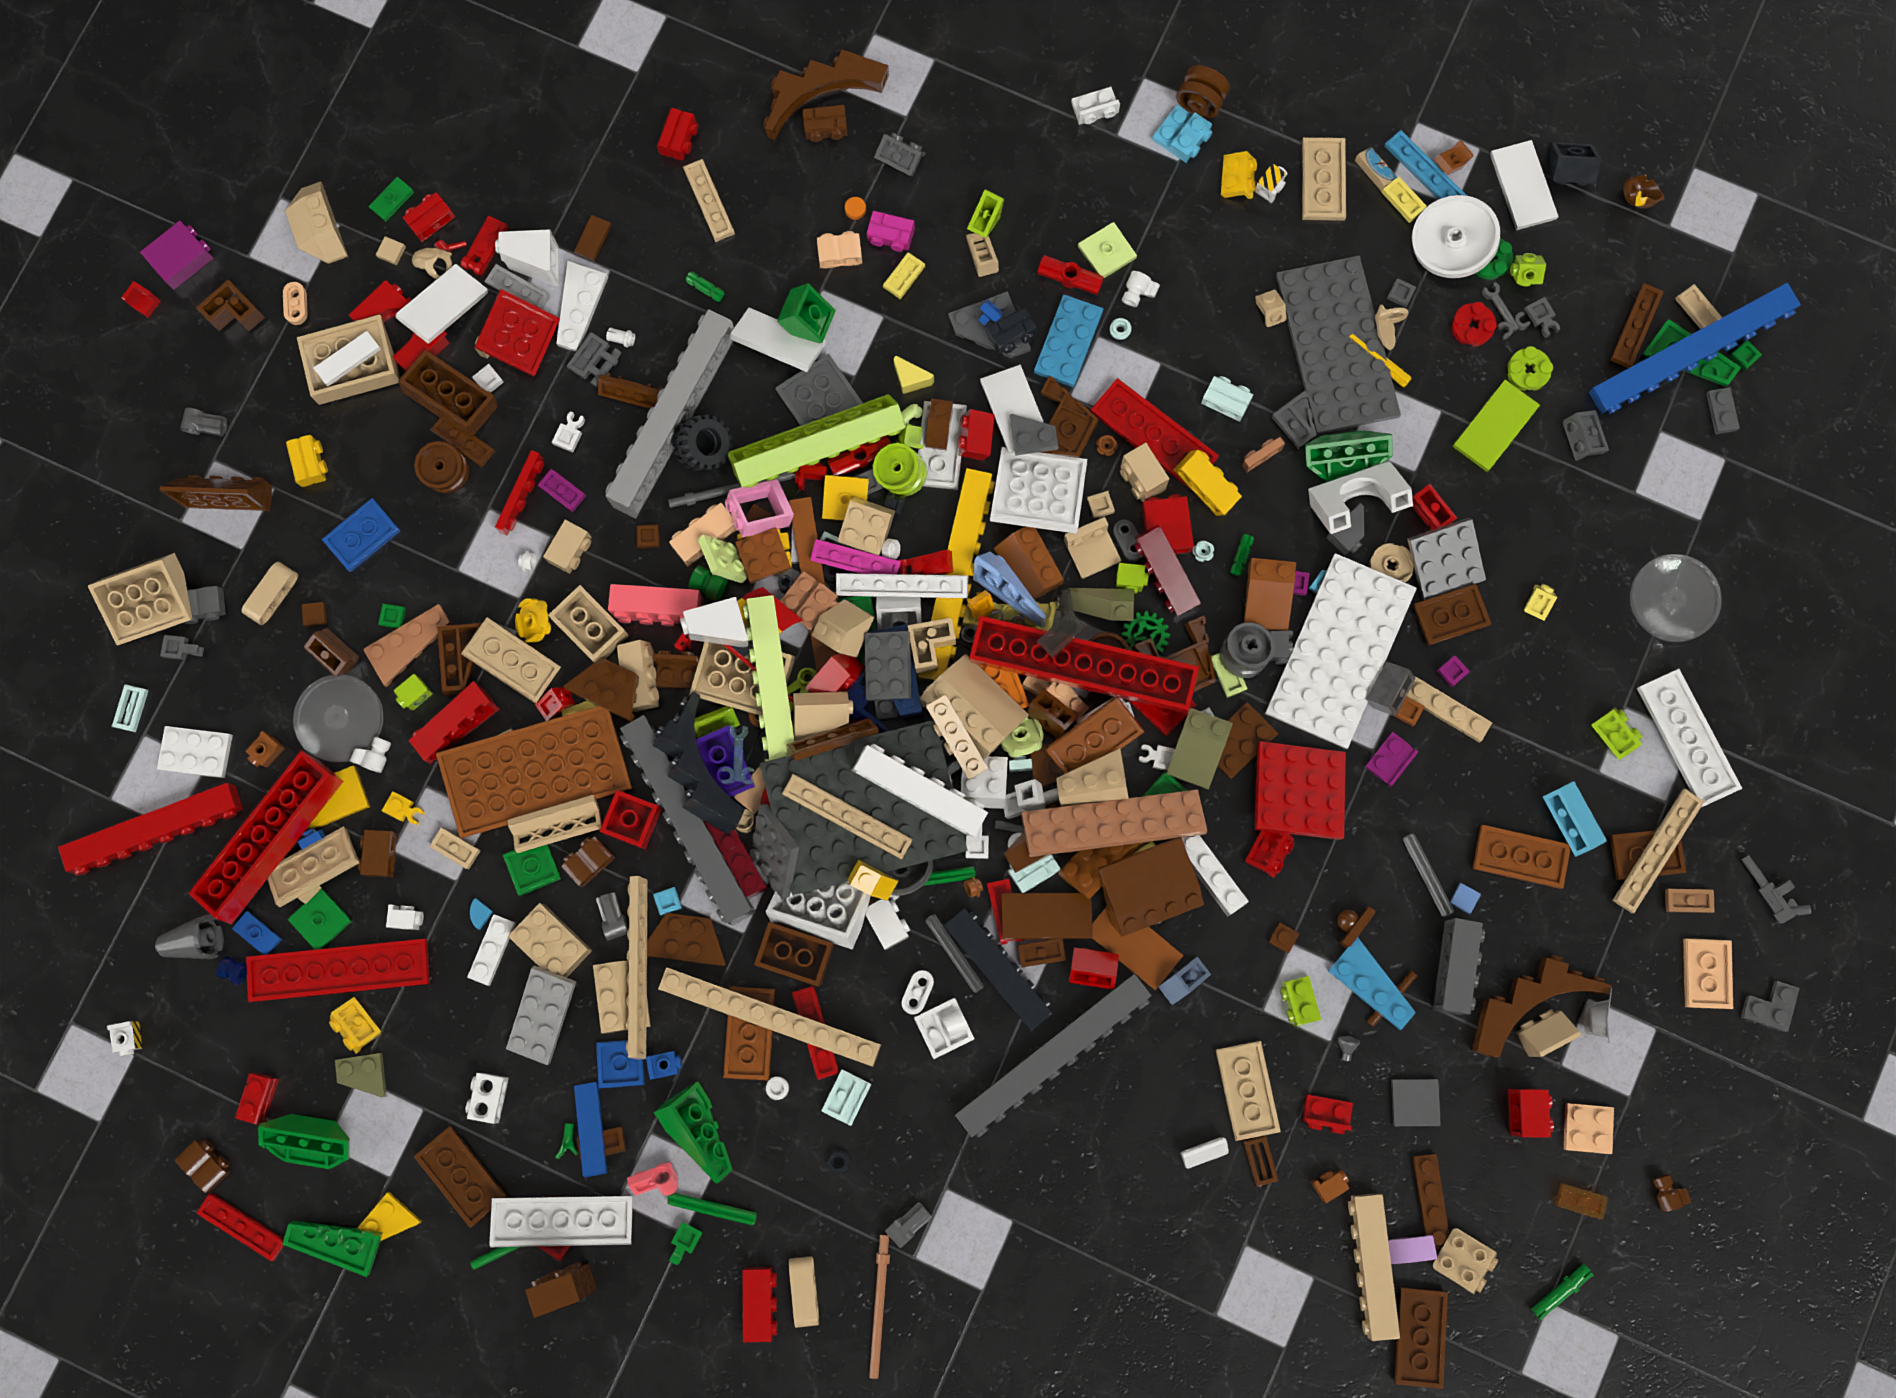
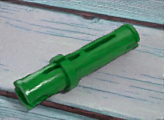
M1582 1264L1569 1277L1565 1276L1562 1283L1532 1307V1312L1542 1321L1544 1317L1573 1292L1577 1293L1579 1291L1578 1288L1594 1276L1593 1273L1590 1272V1269L1585 1264Z

